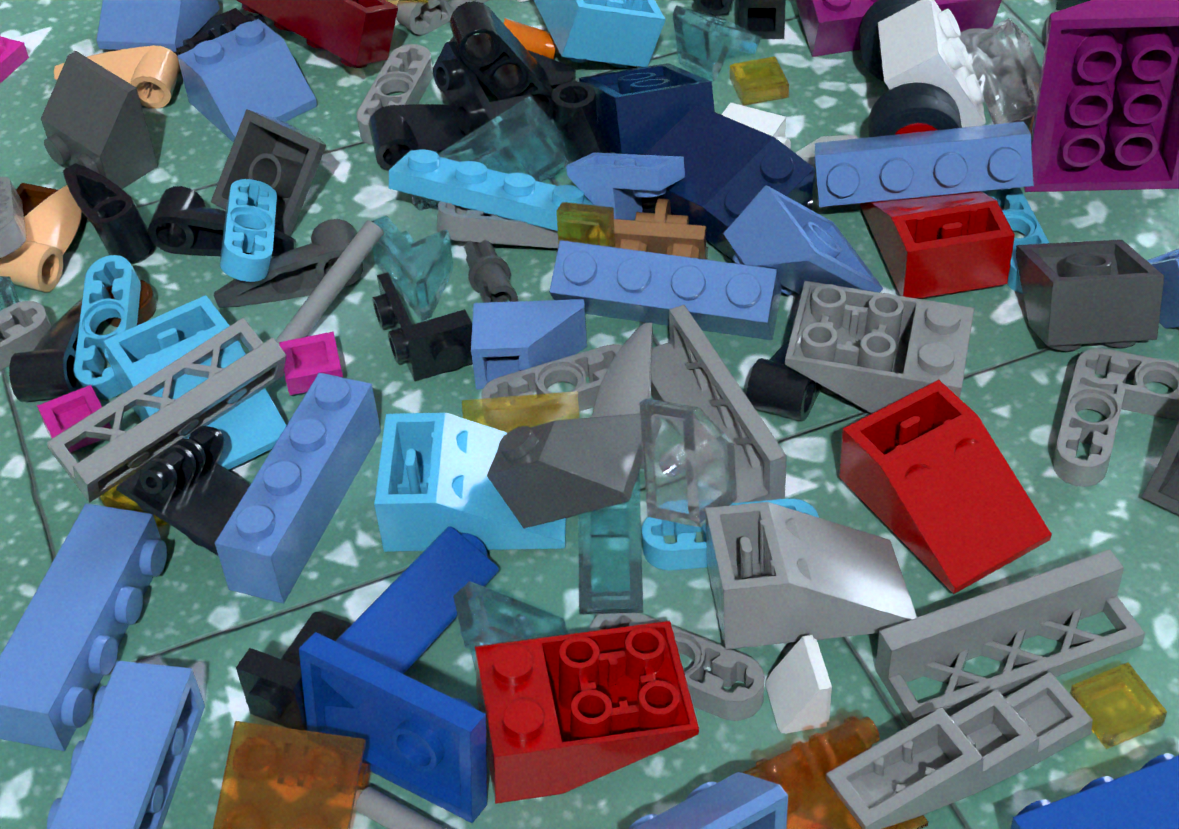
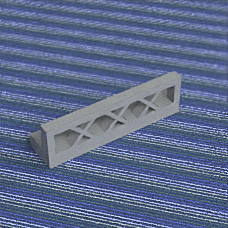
M682 305L669 309L670 342L652 348L651 396L719 504L785 499L787 455L686 306Z
M242 318L47 442L48 449L90 503L142 469L150 460L158 458L166 449L173 446L179 440L188 439L190 434L198 427L208 426L284 375L287 355L273 337L263 343L246 320ZM241 339L250 352L226 368H218L220 351ZM212 357L211 366L200 365ZM187 374L208 378L181 397L170 399L172 382L182 375ZM164 388L162 397L151 396ZM135 405L160 409L128 431L120 430L124 412ZM114 419L113 429L102 428V426ZM85 437L110 440L108 444L80 462H77L68 451V448Z
M1109 549L880 630L875 670L907 723L911 725L941 707L951 716L996 689L1005 696L1020 690L1049 672L1057 677L1136 648L1143 644L1145 632L1117 596L1124 567ZM1104 612L1117 632L1102 637L1079 630L1077 626L1079 620ZM1036 635L1063 643L1061 652L1049 657L1039 656L1020 649L1023 640ZM978 656L1006 663L1002 674L989 679L963 670L967 660ZM924 676L946 683L948 686L944 695L919 704L906 683Z

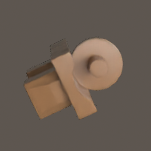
M658 199L655 213L637 212L635 221L610 220L608 233L611 247L708 259L706 226L689 225V216L671 215L670 199Z

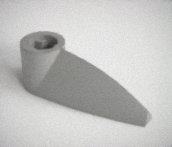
M652 322L639 326L612 360L601 382L593 413L590 417L651 413ZM650 440L640 469H648Z

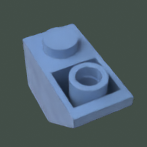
M584 299L474 303L471 355L476 389H483L488 382L495 378L578 354L587 347Z

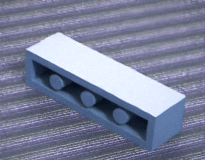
M1024 121L815 143L819 207L1034 186L1031 133Z
M560 240L549 293L554 300L584 299L585 314L646 323L652 322L653 324L669 326V309L685 305L702 331L773 340L782 287L778 271L773 268Z
M318 373L215 542L229 590L284 604L381 432L372 384Z
M85 503L0 655V739L65 751L76 728H80L85 724L90 714L92 697L103 675H108L112 671L117 659L118 646L128 626L133 625L138 620L142 610L143 597L153 577L161 574L166 563L167 547L165 542L161 540L153 514Z
M125 661L116 662L107 686L100 687L96 694L93 708L94 719L85 741H79L73 751L71 776L62 798H57L50 808L47 829H162L205 708L192 668Z

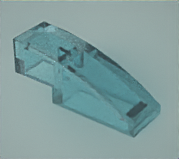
M640 470L629 502L578 515L580 615L643 613Z

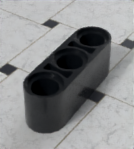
M473 1L458 6L451 15L450 27L462 61L499 100L531 94L539 108V112L530 127L542 126L553 119L551 96L553 89L544 68L484 3Z

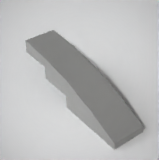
M1049 672L1006 698L996 689L951 716L941 707L826 773V781L862 829H883L920 817L974 795L1038 764L1090 735L1093 719L1055 676Z

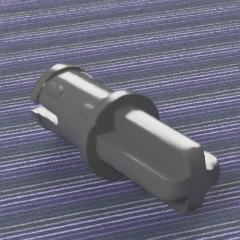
M483 240L481 243L467 242L464 249L467 254L466 261L470 268L468 279L471 287L480 293L483 303L508 302L507 297L510 302L518 301L517 293L509 281L510 269L508 264L501 257L497 256L492 243L487 240Z

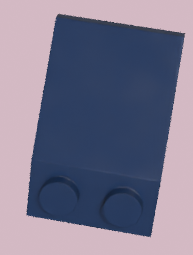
M670 63L579 78V82L589 84L595 90L597 123L609 149L616 154L644 155L696 105L715 112L712 81Z
M699 105L691 109L644 154L684 157L685 178L666 187L665 194L655 196L654 198L656 200L670 199L671 212L675 215L689 216V225L706 226V240L732 261H734L732 257L736 252L723 233L765 185L803 206L812 199L815 168L775 137Z

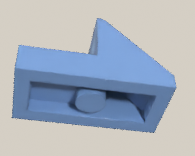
M593 152L566 165L567 176L580 190L584 191V195L609 222L611 219L635 220L636 213L643 211L641 197L663 195L666 193V187L685 178L684 157Z

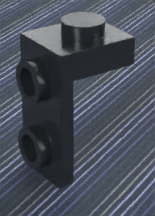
M455 41L445 43L433 67L434 80L437 87L443 91L455 114L458 127L465 132L473 149L499 143L512 145L522 140L527 135L528 128L539 112V108L532 95L528 94L489 102L475 74L459 56Z
M389 273L377 275L380 295L372 297L377 320L381 328L390 326L391 331H388V339L394 359L397 363L406 361L414 381L473 364L471 355L472 322L465 309L412 325Z
M314 612L281 659L249 648L236 666V670L250 714L306 735L307 723L299 648L315 632L336 641L352 623L322 612Z

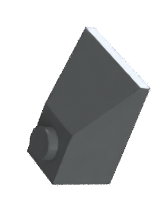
M246 109L211 203L226 210L231 184L237 180L252 179L266 183L277 193L275 228L291 237L326 144L320 138L288 123Z
M648 412L555 420L531 428L520 426L503 435L487 477L523 528L629 502L656 421L652 414Z

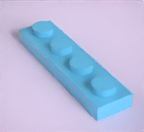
M410 150L389 169L388 189L494 214L511 220L527 222V224L579 237L584 235L600 213L584 195V191L580 190L577 186L547 184L535 181L531 175L525 173L507 174L487 169L484 164L476 161L458 162L442 158L431 150Z

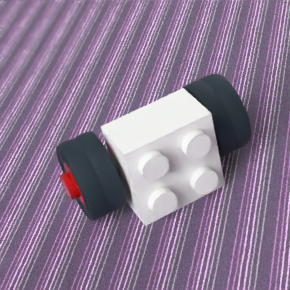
M878 0L863 16L859 29L862 60L869 72L879 80L884 81L890 89L875 102L868 118L869 137L974 127L986 124L983 102L988 101V94L982 80L978 76V72L983 70L981 59L972 44L964 46L959 38L961 35L960 29L952 12L949 9L941 11L935 0Z

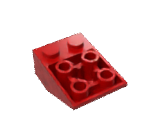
M979 191L859 203L900 296L919 299L1006 285L1008 283L1015 234L997 200Z
M940 380L843 428L839 478L953 594L1051 540L1052 533L979 416Z
M670 621L475 646L476 694L479 711L486 714V750L495 804L566 793L699 735L698 722Z

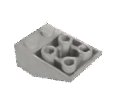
M805 281L785 357V365L870 413H874L937 380H940L960 398L974 308Z
M770 502L705 508L707 568L725 649L798 642L802 636L813 635L814 639L823 640L876 634L880 630L917 618L889 539Z

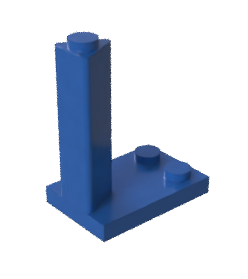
M449 526L336 641L315 632L299 648L308 740L473 823L487 806L486 714L475 709L463 699L452 698L404 675L499 572L498 566L487 557L486 547L477 537L469 533L460 534L453 527Z

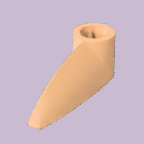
M153 45L87 56L90 60L135 86L142 106L158 109L165 107L170 102L180 72L178 57L170 49ZM64 63L54 67V79H58Z
M67 185L49 196L24 217L26 241L14 252L0 258V282L42 292H50L56 287L62 275L63 255L78 230L82 210L74 200Z

